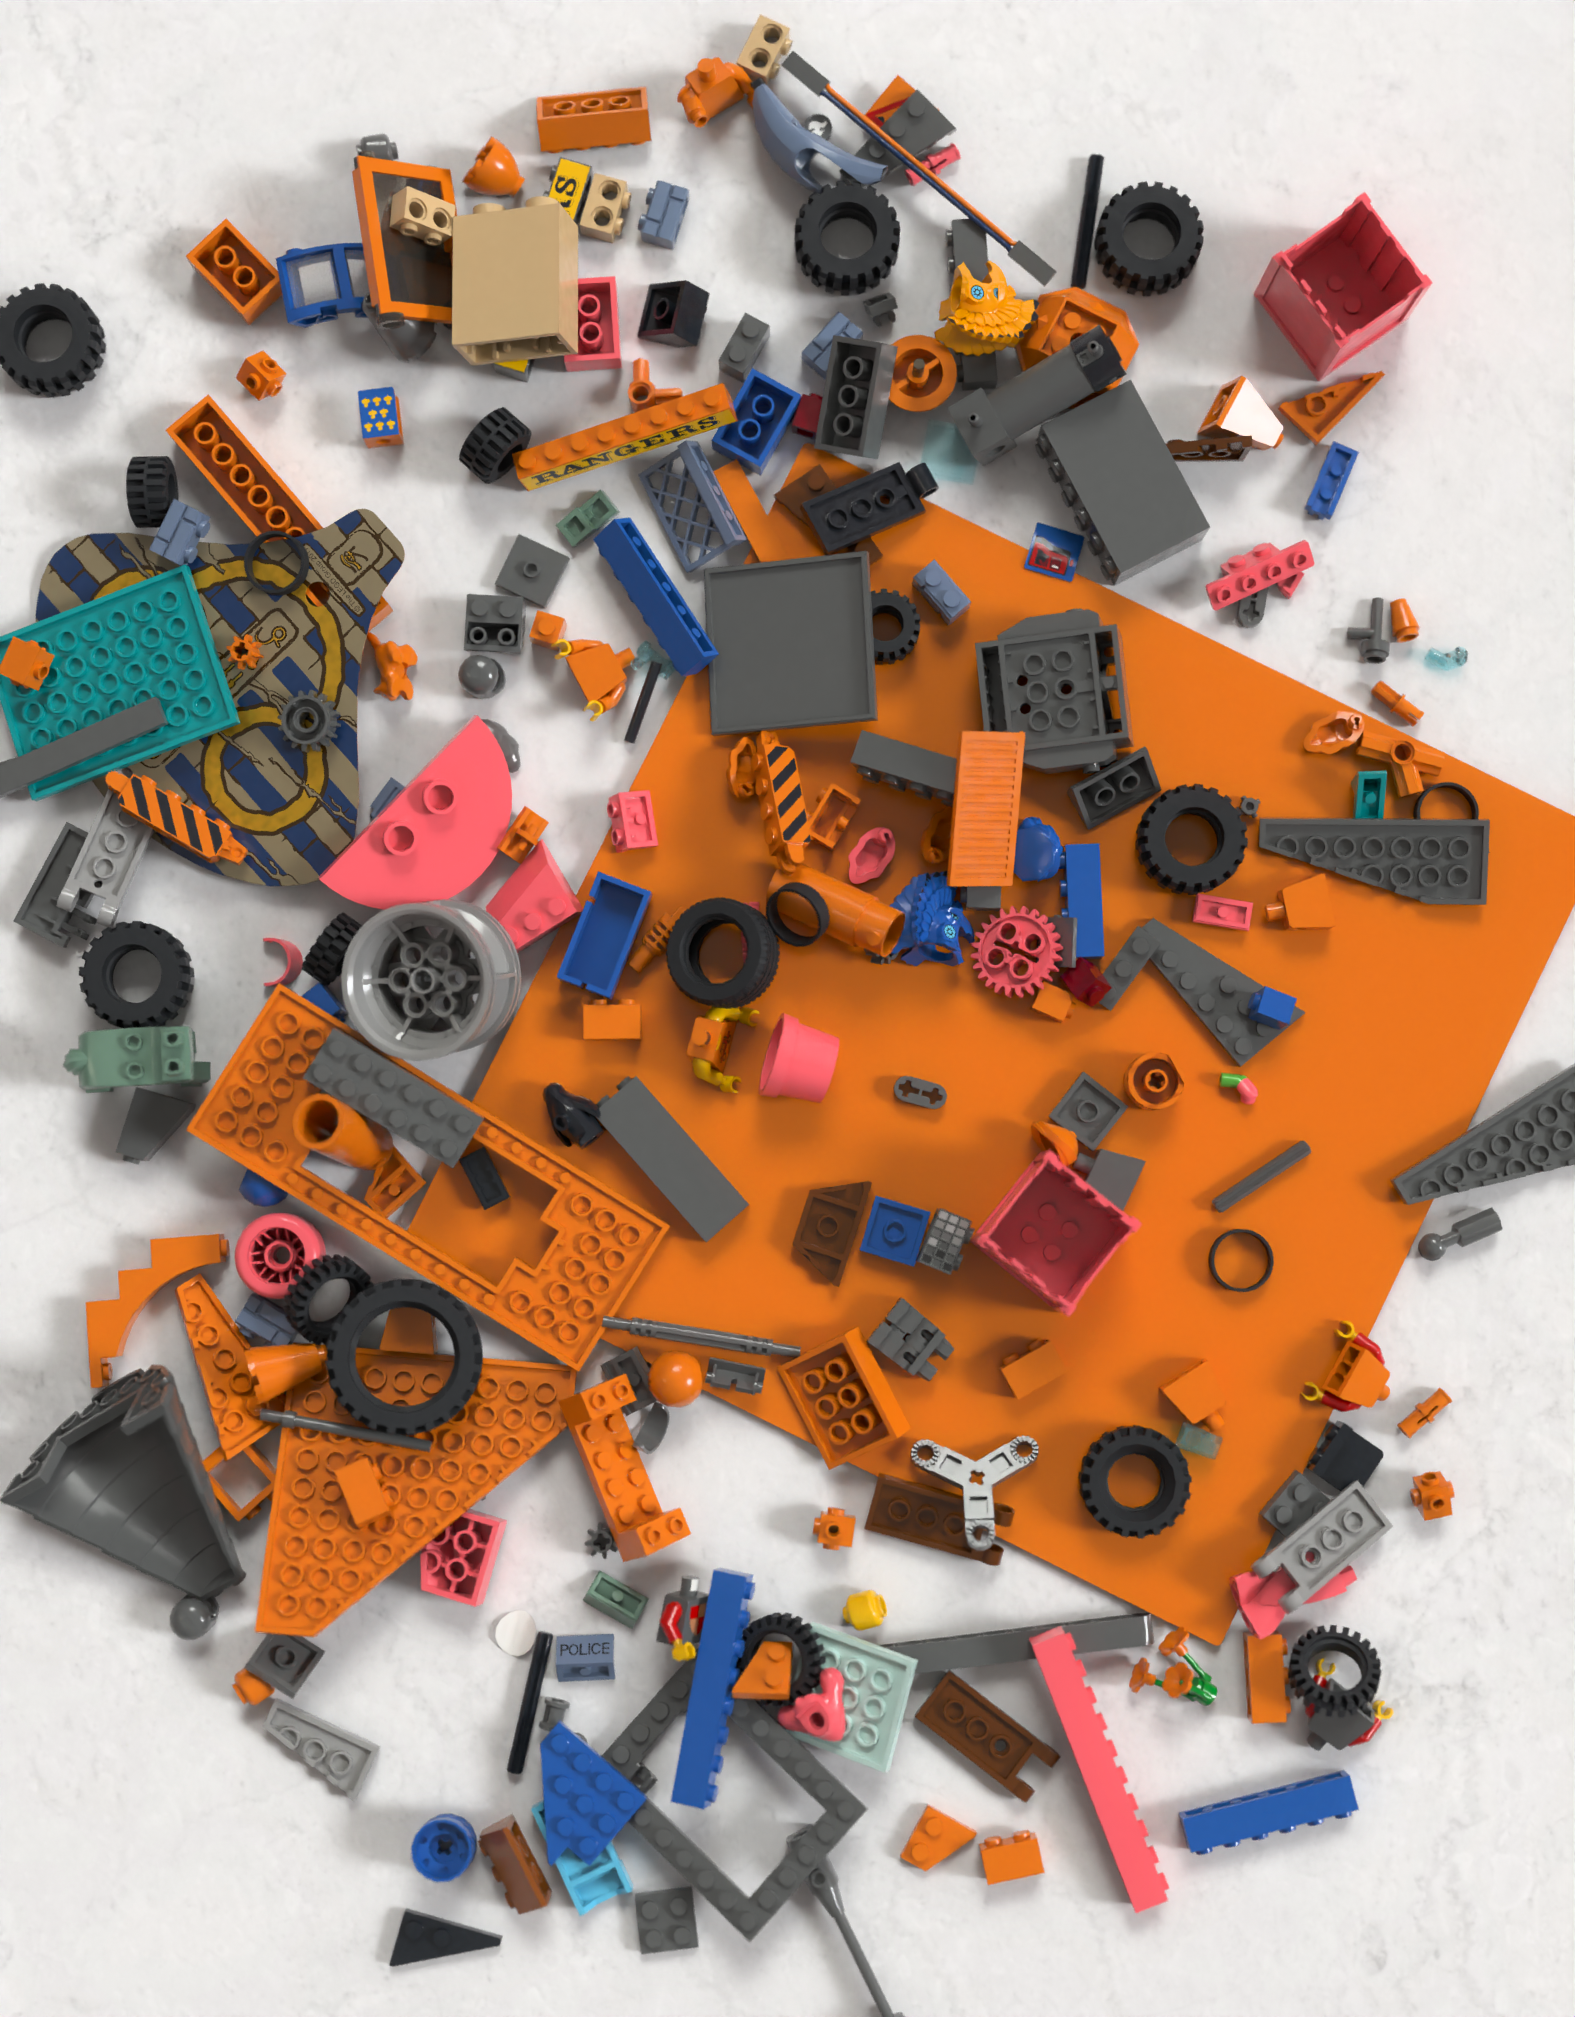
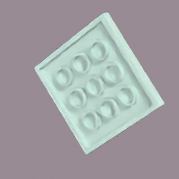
M815 1622L809 1623L812 1626L810 1633L814 1634L817 1632L820 1637L815 1640L817 1645L823 1644L824 1646L820 1656H825L826 1663L822 1664L820 1668L834 1667L841 1672L844 1679L842 1700L845 1710V1732L841 1741L831 1742L805 1733L787 1731L798 1740L881 1772H888L918 1660ZM800 1656V1660H799V1664H798V1668H797L795 1680L798 1678V1676H799V1674H800V1672H801V1666H802L801 1656ZM820 1683L817 1687L813 1688L814 1691L811 1694L823 1693Z

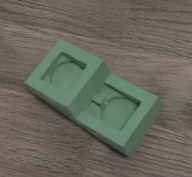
M599 490L580 508L576 507L556 526L572 547H575L603 527L620 511L603 490Z

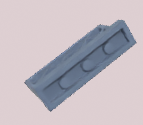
M685 440L677 446V450L641 472L638 476L686 572L691 573L734 545L739 546L747 541V538L699 442ZM680 456L685 464L682 475L671 472L674 460ZM656 472L664 474L661 489L654 488L649 479V476ZM670 476L681 479L677 495L667 492ZM687 481L694 483L697 488L694 500L683 497ZM665 495L676 498L673 514L666 512L663 507ZM682 501L693 504L690 519L679 516ZM699 506L707 508L709 512L707 525L696 522ZM678 520L689 523L685 538L678 537L675 531ZM695 525L705 528L702 544L691 541ZM711 531L718 532L723 541V544L717 548L708 546ZM690 545L701 548L698 560L691 563L687 555Z

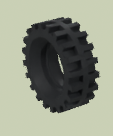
M1138 1425L1131 1427L1120 1426L1116 1430L1103 1433L1098 1441L1093 1442L1089 1446V1452L1082 1458L1081 1462L1083 1464L1078 1476L1081 1488L1079 1489L1080 1495L1083 1497L1087 1510L1107 1530L1127 1538L1131 1536L1140 1539L1151 1534L1156 1536L1167 1526L1172 1527L1175 1524L1174 1520L1179 1514L1183 1515L1186 1510L1184 1505L1187 1499L1190 1500L1191 1496L1189 1485L1192 1483V1477L1189 1475L1187 1460L1181 1454L1179 1447L1169 1440L1168 1437L1151 1428ZM1131 1454L1143 1455L1152 1460L1159 1470L1161 1480L1159 1491L1154 1499L1144 1506L1135 1508L1123 1506L1115 1501L1109 1492L1107 1482L1109 1471L1114 1463L1123 1456Z

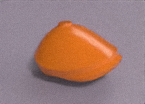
M1043 1121L1032 1123V1136L1041 1150L1052 1151L1059 1157L1057 1160L1066 1167L1076 1161L1078 1143L1077 1136L1073 1131Z

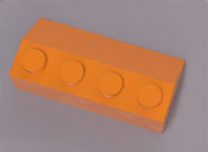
M646 87L537 97V124L541 152L559 153L564 149L574 148L583 151L594 146L613 148L618 144L630 143L631 145H641L646 141H651Z

